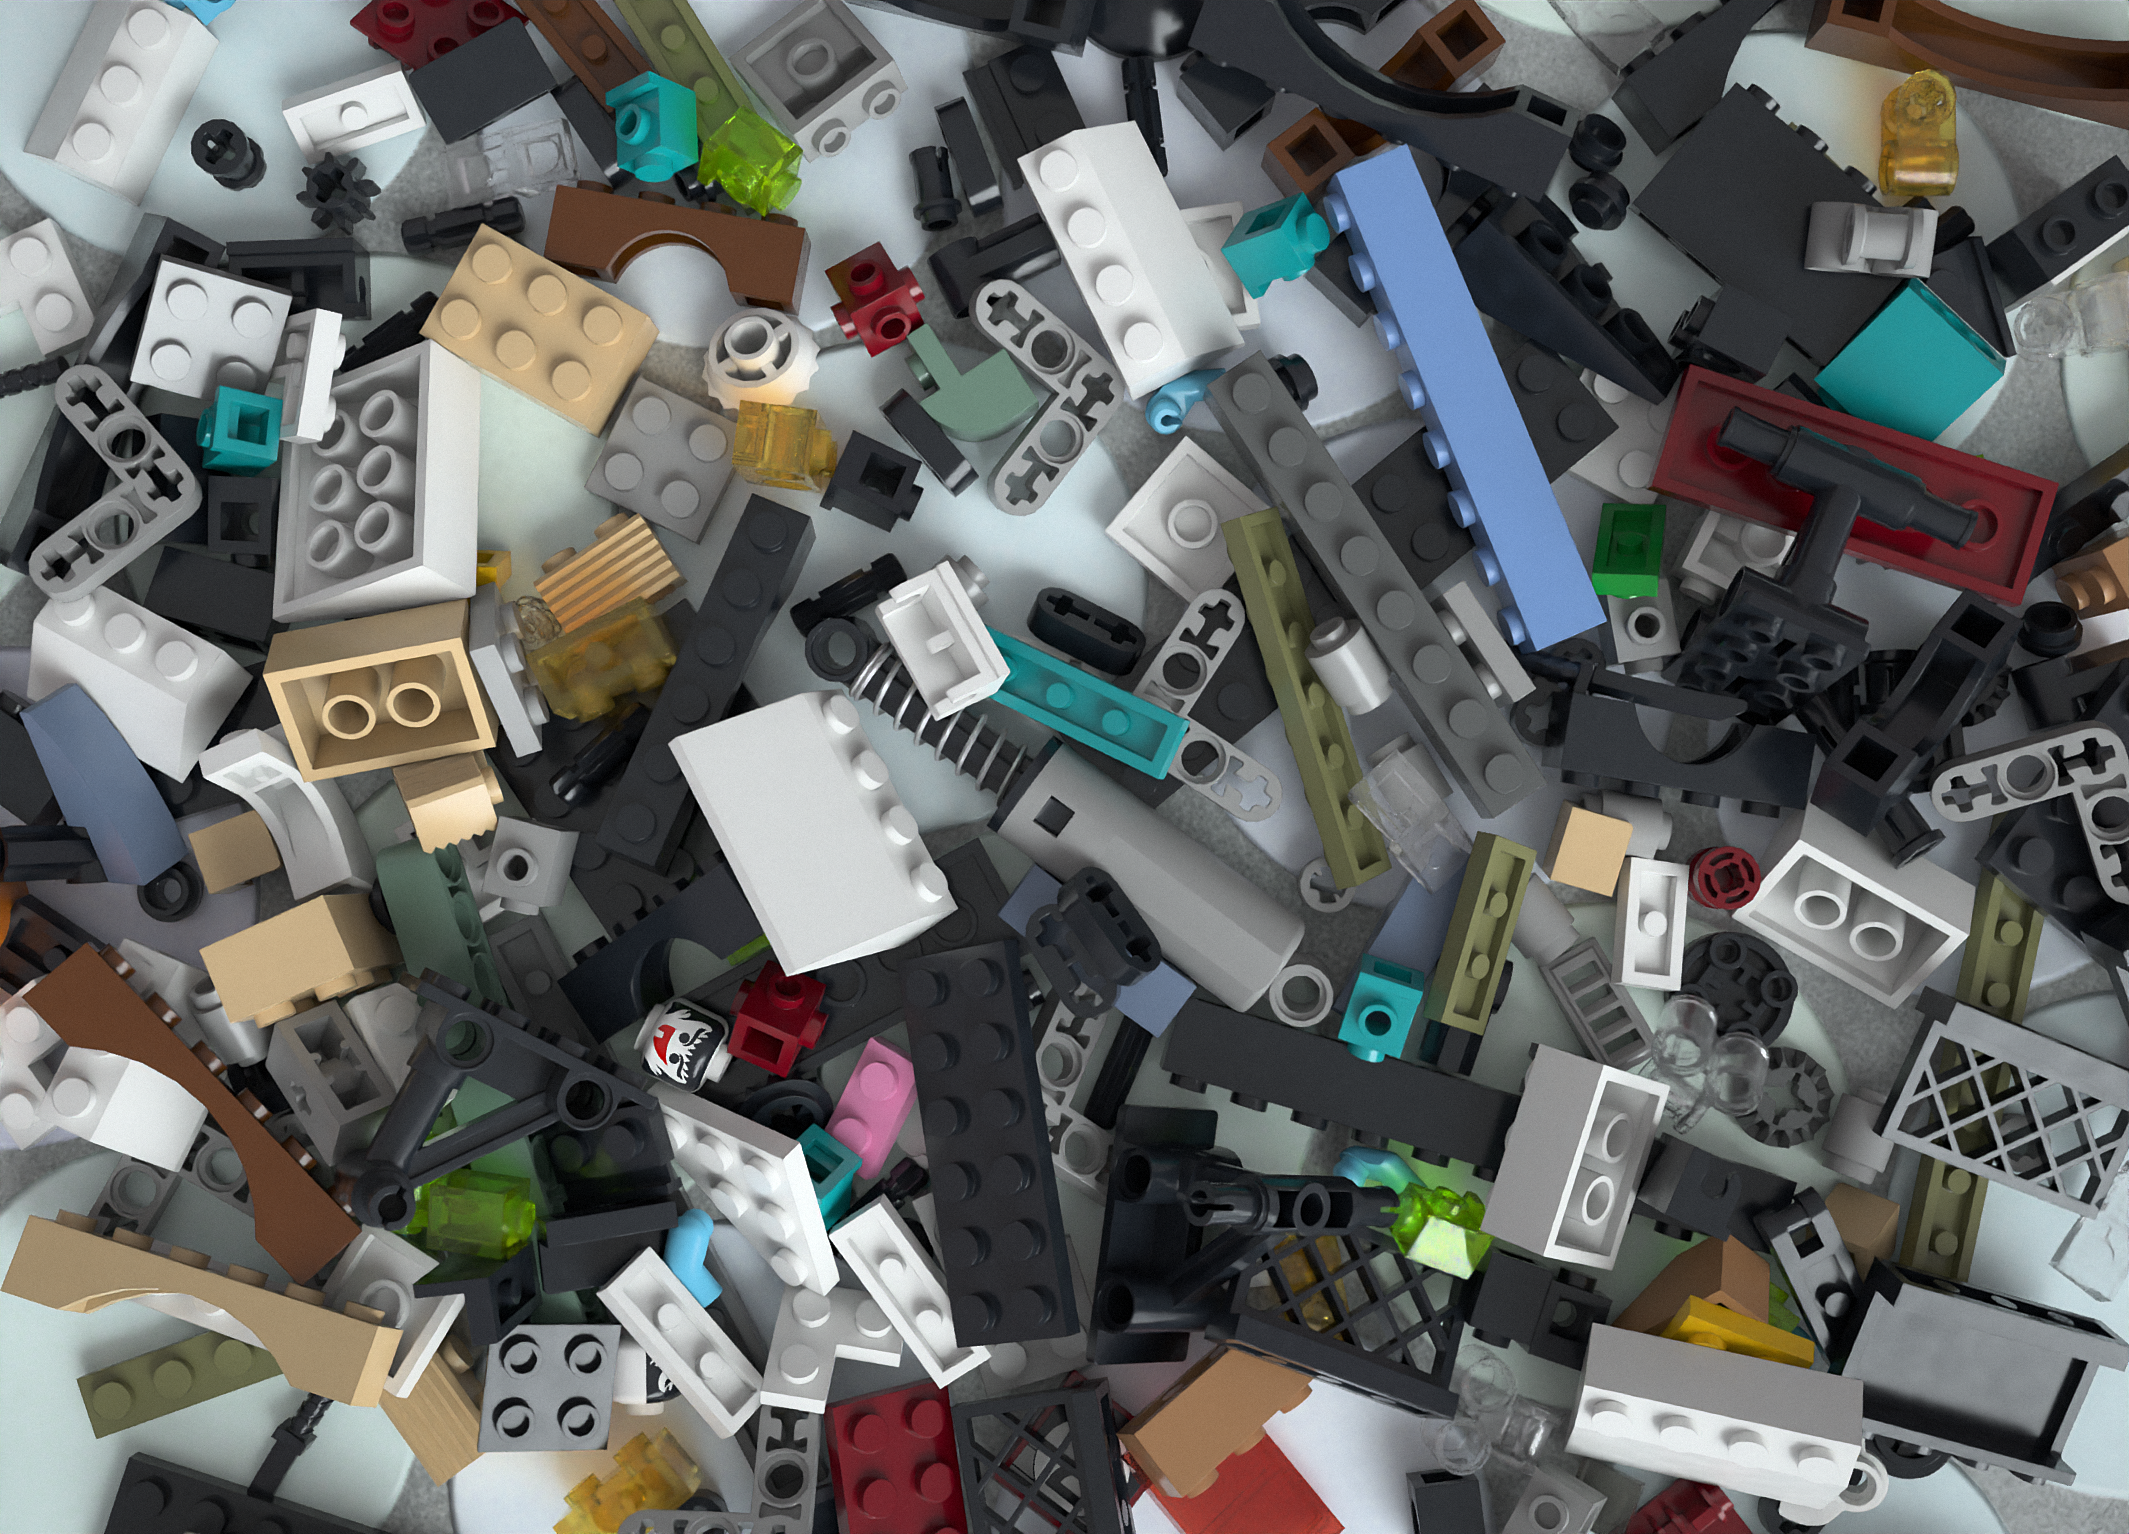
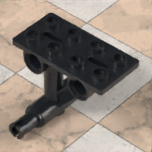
M1733 406V409L1729 411L1720 428L1716 445L1720 447L1725 446L1768 465L1767 471L1772 474L1773 479L1812 495L1814 499L1803 524L1774 577L1772 578L1745 565L1742 566L1729 584L1718 612L1703 606L1698 607L1694 612L1679 642L1681 653L1675 654L1665 664L1661 678L1674 683L1676 687L1745 700L1748 703V709L1745 713L1736 715V718L1747 724L1776 726L1868 657L1871 649V644L1865 641L1869 628L1868 619L1831 604L1837 590L1836 582L1833 579L1856 517L1860 516L1892 531L1897 529L1902 531L1908 526L1949 544L1956 550H1960V547L1967 543L1973 533L1979 513L1976 510L1967 509L1926 491V484L1922 482L1919 476L1880 461L1863 448L1841 444L1800 424L1797 426L1790 425L1787 429H1784L1749 414L1738 406Z
M427 967L424 968L419 978L403 971L397 983L428 998L415 1026L418 1042L406 1063L411 1069L370 1145L367 1148L353 1150L346 1154L339 1163L335 1164L334 1181L335 1188L339 1194L337 1197L347 1203L355 1216L367 1226L379 1229L384 1228L386 1231L400 1230L407 1226L414 1217L416 1211L414 1189L557 1121H561L569 1127L581 1131L595 1130L604 1125L613 1115L622 1096L652 1111L659 1099L642 1091L648 1078L598 1054L593 1065L584 1062L590 1052L589 1048L544 1026H541L536 1037L527 1033L526 1030L532 1020L486 997H483L477 1008L466 1002L472 989ZM464 1021L466 1028L464 1038L455 1047L446 1049L445 1038L448 1030L454 1024ZM467 1076L515 1098V1100L425 1142L453 1088L460 1091ZM579 1082L580 1089L578 1095L572 1102L566 1105L565 1098L568 1090L572 1085Z
M1120 1105L1117 1113L1086 1360L1096 1365L1185 1361L1188 1354L1190 1332H1205L1210 1313H1221L1226 1296V1290L1222 1286L1225 1282L1290 1235L1308 1237L1346 1236L1358 1226L1388 1228L1394 1225L1399 1214L1380 1212L1381 1207H1400L1397 1193L1389 1186L1383 1185L1358 1187L1345 1176L1265 1174L1245 1169L1234 1151L1214 1145L1218 1113L1215 1110L1188 1107ZM1231 1225L1230 1228L1201 1249L1204 1226Z

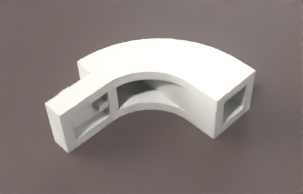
M281 723L265 731L255 728L231 732L220 740L219 745L197 754L203 778L238 794L251 804L261 816L280 850L295 901L303 904L321 895L366 894L372 891L377 874L366 841L349 804L333 778L303 782Z

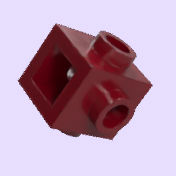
M880 241L824 271L840 301L830 307L836 321L848 341L856 336L860 337L871 358L907 339V335L925 324L916 306L917 303L925 299V296L908 265L897 270Z
M767 960L756 982L745 978L734 998L730 1014L736 1016L737 1019L727 1053L786 1078L802 1046L813 1050L823 1031L828 1014L820 1011L819 1007L827 985L807 977L803 973L787 977L780 964Z

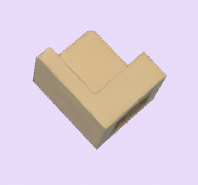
M1564 799L1541 869L1550 880L1612 897L1633 826L1626 820L1584 809L1577 802Z
M255 809L188 834L209 894H231L254 885L253 879L279 870L284 865L274 837Z
M1838 1183L1824 1203L1864 1284L1874 1257L1889 1260L1895 1251L1900 1204L1846 1183ZM1806 1226L1805 1240L1813 1237L1809 1226Z

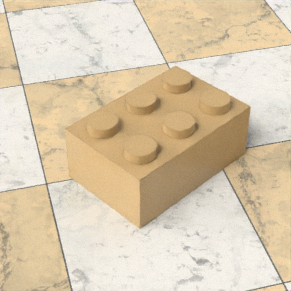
M482 223L419 333L427 340L432 339L480 373L593 436L600 438L660 331L645 313Z
M466 598L273 635L263 677L304 783L496 747L499 716L469 653L470 608Z
M370 893L321 895L199 949L230 1024L254 1020L258 1029L333 1001L332 997L338 996V998H342L355 992L359 995L392 981L393 978L389 969L405 963L396 935L391 934L376 919L368 900Z

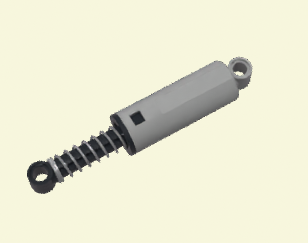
M840 616L820 622L810 631L805 642V657L809 667L818 677L830 682H841L849 688V697H854L855 701L866 697L874 703L873 714L875 716L888 713L894 718L893 729L895 731L905 728L914 733L913 741L915 746H920L927 742L935 748V761H941L947 757L956 764L954 769L956 776L968 773L976 779V791L989 788L997 794L995 803L998 809L988 822L987 827L1063 883L1068 881L1082 868L1089 866L1100 868L1109 873L1156 936L1160 944L1162 957L1235 1011H1247L1263 996L1270 1001L1273 1012L1280 1020L1291 1026L1308 1027L1317 1024L1327 1016L1333 1004V978L1329 967L1320 958L1309 953H1299L1296 951L1305 934L1306 924L1288 908L1053 735L1035 759H1032L1026 754L1028 743L1022 744L1017 748L1005 739L1008 734L1007 728L1001 729L997 733L985 724L988 718L987 713L981 714L977 718L963 708L936 721L900 656L897 658L894 656L896 653L895 647L891 646L890 641L884 644L877 639L875 631L866 621L855 616ZM837 631L848 634L856 646V655L848 666L835 662L829 653V641ZM1086 896V897L1088 898V900H1089L1092 904H1094V902L1092 901V899H1091L1089 896ZM1296 976H1307L1318 984L1320 991L1312 1001L1296 1003L1285 994L1283 989L1285 983Z

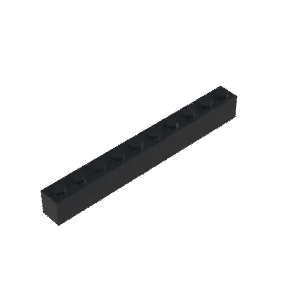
M1194 996L1188 998L1173 1018L1159 1063L1162 1070L1172 1072L1169 1080L1170 1084L1201 1094L1206 1093L1208 1084L1232 1091L1229 1101L1234 1104L1260 1112H1266L1269 1102L1293 1109L1290 1120L1296 1123L1326 1131L1329 1121L1352 1127L1353 1131L1350 1138L1358 1142L1387 1150L1389 1141L1392 1139L1414 1146L1411 1157L1444 1168H1448L1450 1158L1474 1164L1473 1176L1495 1183L1505 1152V1137L1509 1127L1515 1121L1522 1096L1385 1055L1382 1062L1366 1061L1351 1054L1347 1050L1348 1043L1250 1013L1238 1012L1230 1007ZM1654 1137L1644 1172L1660 1138ZM1712 1154L1710 1177L1703 1191L1704 1194L1709 1197L1719 1195L1724 1189V1180L1731 1172L1738 1173L1742 1181V1190L1726 1227L1732 1230L1730 1234L1752 1251L1755 1252L1756 1250L1772 1255L1768 1245L1760 1235L1753 1217L1769 1208L1778 1212L1792 1203L1797 1182L1779 1174ZM1635 1197L1628 1224H1630L1634 1213L1656 1220L1653 1230L1675 1239L1691 1242L1694 1232L1711 1237V1235L1672 1218Z

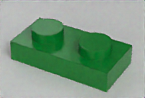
M1602 504L1592 569V586L1596 595H1613L1622 599H1632L1639 596L1658 597L1667 505Z

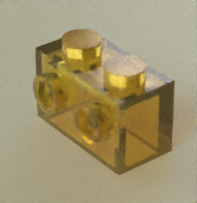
M639 596L525 655V658L553 713L570 720L578 716L580 722L583 723L612 710L616 706L612 698L633 687L636 688L638 693H643L665 683L671 672L669 668L674 666L679 652L655 605L644 597Z
M666 1427L661 1429L651 1439L641 1431L613 1455L612 1458L618 1464L615 1469L601 1480L592 1472L563 1497V1500L569 1507L552 1528L557 1534H617L619 1526L623 1521L636 1511L646 1509L676 1510L695 1494L705 1474ZM647 1527L645 1534L650 1532L654 1527Z

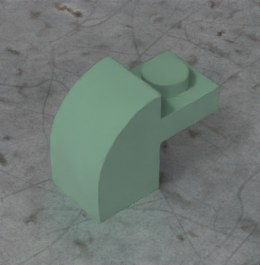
M928 323L906 336L909 348L913 353L904 359L909 370L924 392L933 386L937 390L919 402L920 407L945 435L966 442L992 440L1016 428L1033 417L1039 410L1038 399L1005 348L961 375Z

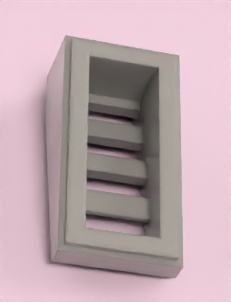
M1591 937L1565 951L1549 964L1542 967L1538 966L1588 1058L1627 1071L1662 1051L1649 1025L1625 986L1611 984L1612 965L1595 937ZM1591 962L1596 973L1567 988L1562 977ZM1604 985L1609 995L1580 1010L1575 1000ZM1617 1008L1621 1016L1620 1019L1596 1032L1592 1030L1589 1025L1591 1021ZM1630 1032L1634 1039L1633 1042L1609 1055L1606 1053L1603 1045Z

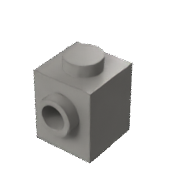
M1668 578L1660 579L1658 597L1639 596L1632 599H1622L1613 595H1597L1607 619L1606 622L1597 625L1602 653L1606 660V668L1624 665L1625 675L1645 674L1664 670L1662 658L1681 653Z
M500 816L481 891L501 896L499 907L527 915L537 916L539 907L562 905L580 831L521 816Z

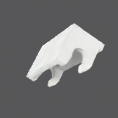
M948 561L894 587L889 591L892 598L877 605L874 612L936 721L995 694L1011 672Z

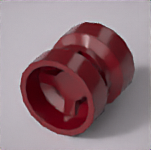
M1731 846L1703 848L1692 854L1685 864L1689 865L1687 894L1692 901L1701 907L1724 910L1742 908L1751 902L1759 891L1761 883L1759 865L1752 855L1741 848Z

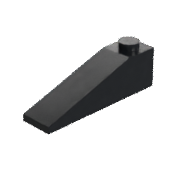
M1503 193L1451 248L1474 305L1490 317L1658 406L1667 398L1682 372L1637 311L1631 308L1621 309L1613 298L1612 290L1608 284L1613 277L1602 262L1596 263L1592 267L1588 264L1571 241L1580 232L1569 217L1545 193L1539 203L1527 197L1515 198Z

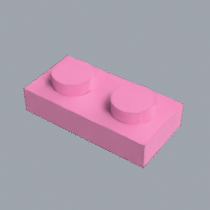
M882 1036L870 1037L824 1130L863 1159L862 1166L855 1173L865 1180L878 1176L918 1096L911 1054Z

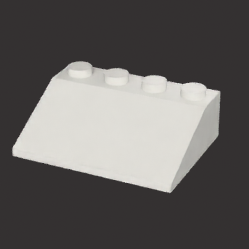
M429 339L332 378L330 395L335 397L336 411L333 424L327 433H323L322 441L306 444L283 441L272 619L280 623L368 617L465 599L476 595L481 373L432 339Z
M842 688L801 693L678 736L668 743L787 977L906 945L958 909L948 890V883L943 872L934 864L918 833V826L914 817L905 809L889 779L886 764L876 754L860 724L857 709L847 699Z
M1592 1322L1565 1439L1564 1452L1713 1486L1718 1485L1722 1488L1822 1510L1847 1488L1862 1447L1863 1381Z

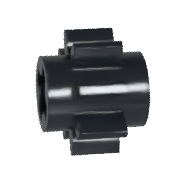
M325 152V163L319 164L314 169L309 167L302 168V172L307 177V191L300 192L296 195V198L305 207L316 208L312 214L311 221L320 229L325 230L334 220L339 228L349 236L353 234V224L360 222L364 218L375 220L376 216L370 210L371 197L380 194L381 188L373 180H361L366 173L367 167L358 158H352L344 167L331 152ZM336 188L347 191L346 196L342 200L331 196Z

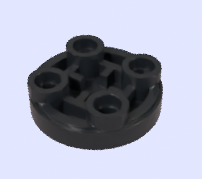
M1714 932L1693 940L1683 948L1680 991H1664V1003L1669 1020L1677 1033L1696 1049L1719 1057L1748 1058L1771 1045L1784 1031L1791 1017L1794 1001L1798 995V985L1794 976L1789 972L1784 960L1766 942L1745 933Z

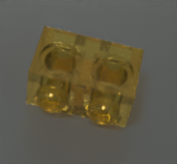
M740 400L731 464L746 483L821 494L823 477L832 478L836 469L838 442L832 440V430L827 429L818 410Z

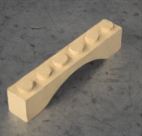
M59 1209L56 1220L29 1215L0 1291L57 1310L86 1314L93 1313L119 1301L150 1294L192 1295L225 1310L249 1328L274 1356L290 1386L350 1406L377 1407L404 1331L382 1324L385 1311L347 1300L344 1310L341 1311L323 1305L326 1292L304 1285L300 1286L293 1282H288L285 1292L265 1286L269 1276L267 1273L230 1263L227 1274L207 1268L211 1259L210 1255L181 1246L173 1245L169 1255L150 1250L155 1238L128 1229L116 1227L113 1236L109 1237L94 1232L98 1223L97 1219L75 1212Z

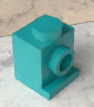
M646 71L606 92V105L616 109L617 167L634 173L642 181L662 182L670 179L673 173L698 162L695 91L653 72Z
M1304 192L1244 213L1222 246L1221 251L1251 297L1256 299L1264 296L1273 280L1282 278L1284 281H1292L1309 271L1315 263V254L1327 249L1329 246L1330 233L1325 220L1316 213Z
M219 385L215 391L214 404L209 409L205 408L202 411L197 426V444L202 446L204 450L202 467L253 478L276 462L283 400Z
M1363 953L1340 1020L1337 1037L1348 1042L1347 1050L1351 1054L1370 1062H1382L1385 1054L1400 1059L1417 1006L1420 1004L1424 992V972ZM1373 1011H1382L1389 1016L1391 1021L1389 1024H1384L1366 1017Z
M813 1123L796 1141L801 1144L827 1232L850 1208L853 1175L862 1166L863 1159Z

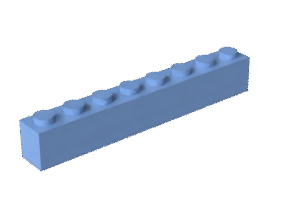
M1407 143L1336 172L1326 187L1329 195L1323 199L1327 217L1336 233L1344 231L1353 252V255L1348 257L1351 274L1361 292L1369 290L1378 311V314L1373 316L1377 336L1386 351L1393 349L1403 370V373L1398 375L1401 393L1408 407L1411 410L1418 408L1428 430V432L1423 434L1425 450L1433 466L1436 469L1443 467L1453 489V491L1447 494L1451 512L1461 528L1469 527L1478 549L1472 552V559L1477 574L1486 587L1493 585L1503 608L1497 611V619L1505 639L1511 646L1518 644L1521 653L1526 654L1541 650L1606 622L1607 619Z

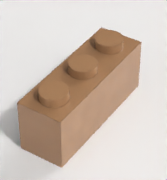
M1217 1344L1121 1428L1116 1435L1162 1496L1183 1498L1187 1495L1191 1499L1200 1495L1217 1480L1219 1472L1216 1470V1467L1232 1452L1239 1456L1254 1447L1265 1436L1266 1430L1262 1425L1279 1410L1282 1414L1288 1413L1305 1401L1312 1392L1308 1384L1313 1379Z

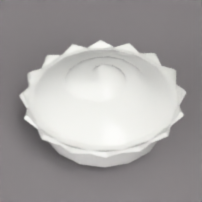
M769 308L746 309L730 316L716 329L709 342V349L703 356L705 367L702 378L708 383L709 396L719 398L724 409L736 408L745 416L755 411L770 414L778 405H791L797 393L809 389L810 377L819 370L816 356L821 348L812 339L813 330L802 325L798 317L786 316L782 312Z

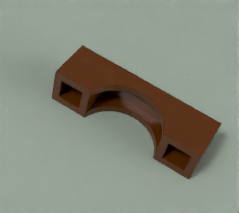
M1455 0L1417 29L1407 43L1377 71L1385 76L1420 88L1457 93L1494 65L1506 40L1474 0ZM1315 107L1266 145L1261 168L1285 198L1304 192L1312 205L1327 193L1326 187L1336 172L1373 158L1391 143L1384 140L1371 127L1353 119L1342 120L1334 118L1322 111L1320 107Z
M589 180L577 181L576 188L557 184L543 257L576 276L617 284L625 270L643 254L665 246H686L702 251L721 265L726 274L729 291L737 305L750 308H769L784 314L799 315L811 241L806 229L798 227L796 219L777 213H762L761 220L736 216V209L715 202H701L699 209L675 205L676 200L674 198L652 191H640L638 199L614 194L615 190L611 186Z

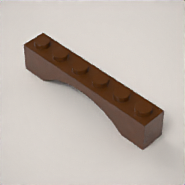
M1815 0L1804 44L1805 48L2129 130V41L2079 39L2019 29L1973 16L1946 5L1939 0Z
M86 942L24 994L22 998L68 1046L106 1051L143 1063L176 1081L208 1109L229 1136L245 1169L254 1205L256 1241L300 1286H303L362 1232L361 1224L354 1218L353 1210L347 1203L337 1197L339 1194L335 1188V1182L327 1189L312 1174L310 1169L318 1161L295 1136L291 1134L282 1142L265 1124L273 1114L248 1087L237 1095L219 1076L228 1068L221 1058L202 1039L191 1047L174 1029L183 1020L178 1013L156 991L146 999L128 981L137 971L125 957L110 943L99 950L92 942Z

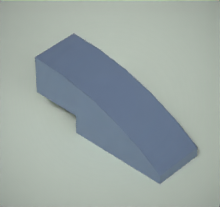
M67 683L19 712L67 825L86 828L109 883L146 885L190 854L173 816L152 779L130 746L77 683Z
M1439 835L1433 837L1422 847L1395 898L1384 909L1330 1008L1331 1010L1342 1016L1363 953L1424 972L1425 982L1441 956L1470 854ZM1373 1011L1366 1017L1384 1024H1389L1391 1021L1389 1016L1382 1011Z
M1034 862L998 910L997 914L1025 937L1026 925L1030 916L1040 907L1048 904H1058V890L1064 883ZM1051 915L1044 920L1048 930L1044 935L1040 936L1045 946L1050 944L1060 946L1067 959L1075 954L1067 943L1065 935L1072 929L1066 921L1056 922ZM1125 948L1126 953L1132 958L1130 952ZM1161 957L1159 966L1140 982L1129 987L1121 986V995L1114 1007L1159 1038L1197 987L1187 974L1164 957ZM1080 962L1073 965L1072 967L1080 981L1100 995L1099 991L1107 985L1105 978L1102 975L1088 976Z

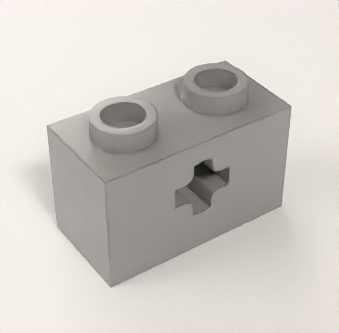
M336 1000L275 1023L265 1066L327 1165L330 1167L339 1163L346 1154L355 1149L367 1148L394 1101L396 1093Z

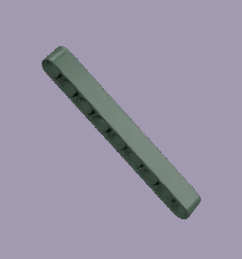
M417 837L382 848L376 857V871L408 973L419 978L424 968L427 967L472 989L466 1001L467 1003L478 1008L483 997H486L509 1008L457 846L448 843L445 849L436 847L432 854L423 851ZM415 992L418 995L417 1001L419 1006L424 1007L428 998ZM464 1021L454 1024L448 1030L445 1038L446 1049L455 1047L464 1038L466 1032ZM467 1076L460 1091H457L455 1098L450 1103L457 1125L460 1126L515 1100V1098ZM540 1129L470 1162L496 1245L533 1241L543 1304L532 1313L531 1323H611L605 1304L596 1295L600 1290L599 1287L548 1295L542 1289L534 1217L565 1212L563 1202L568 1200L564 1183L557 1185L542 1130Z

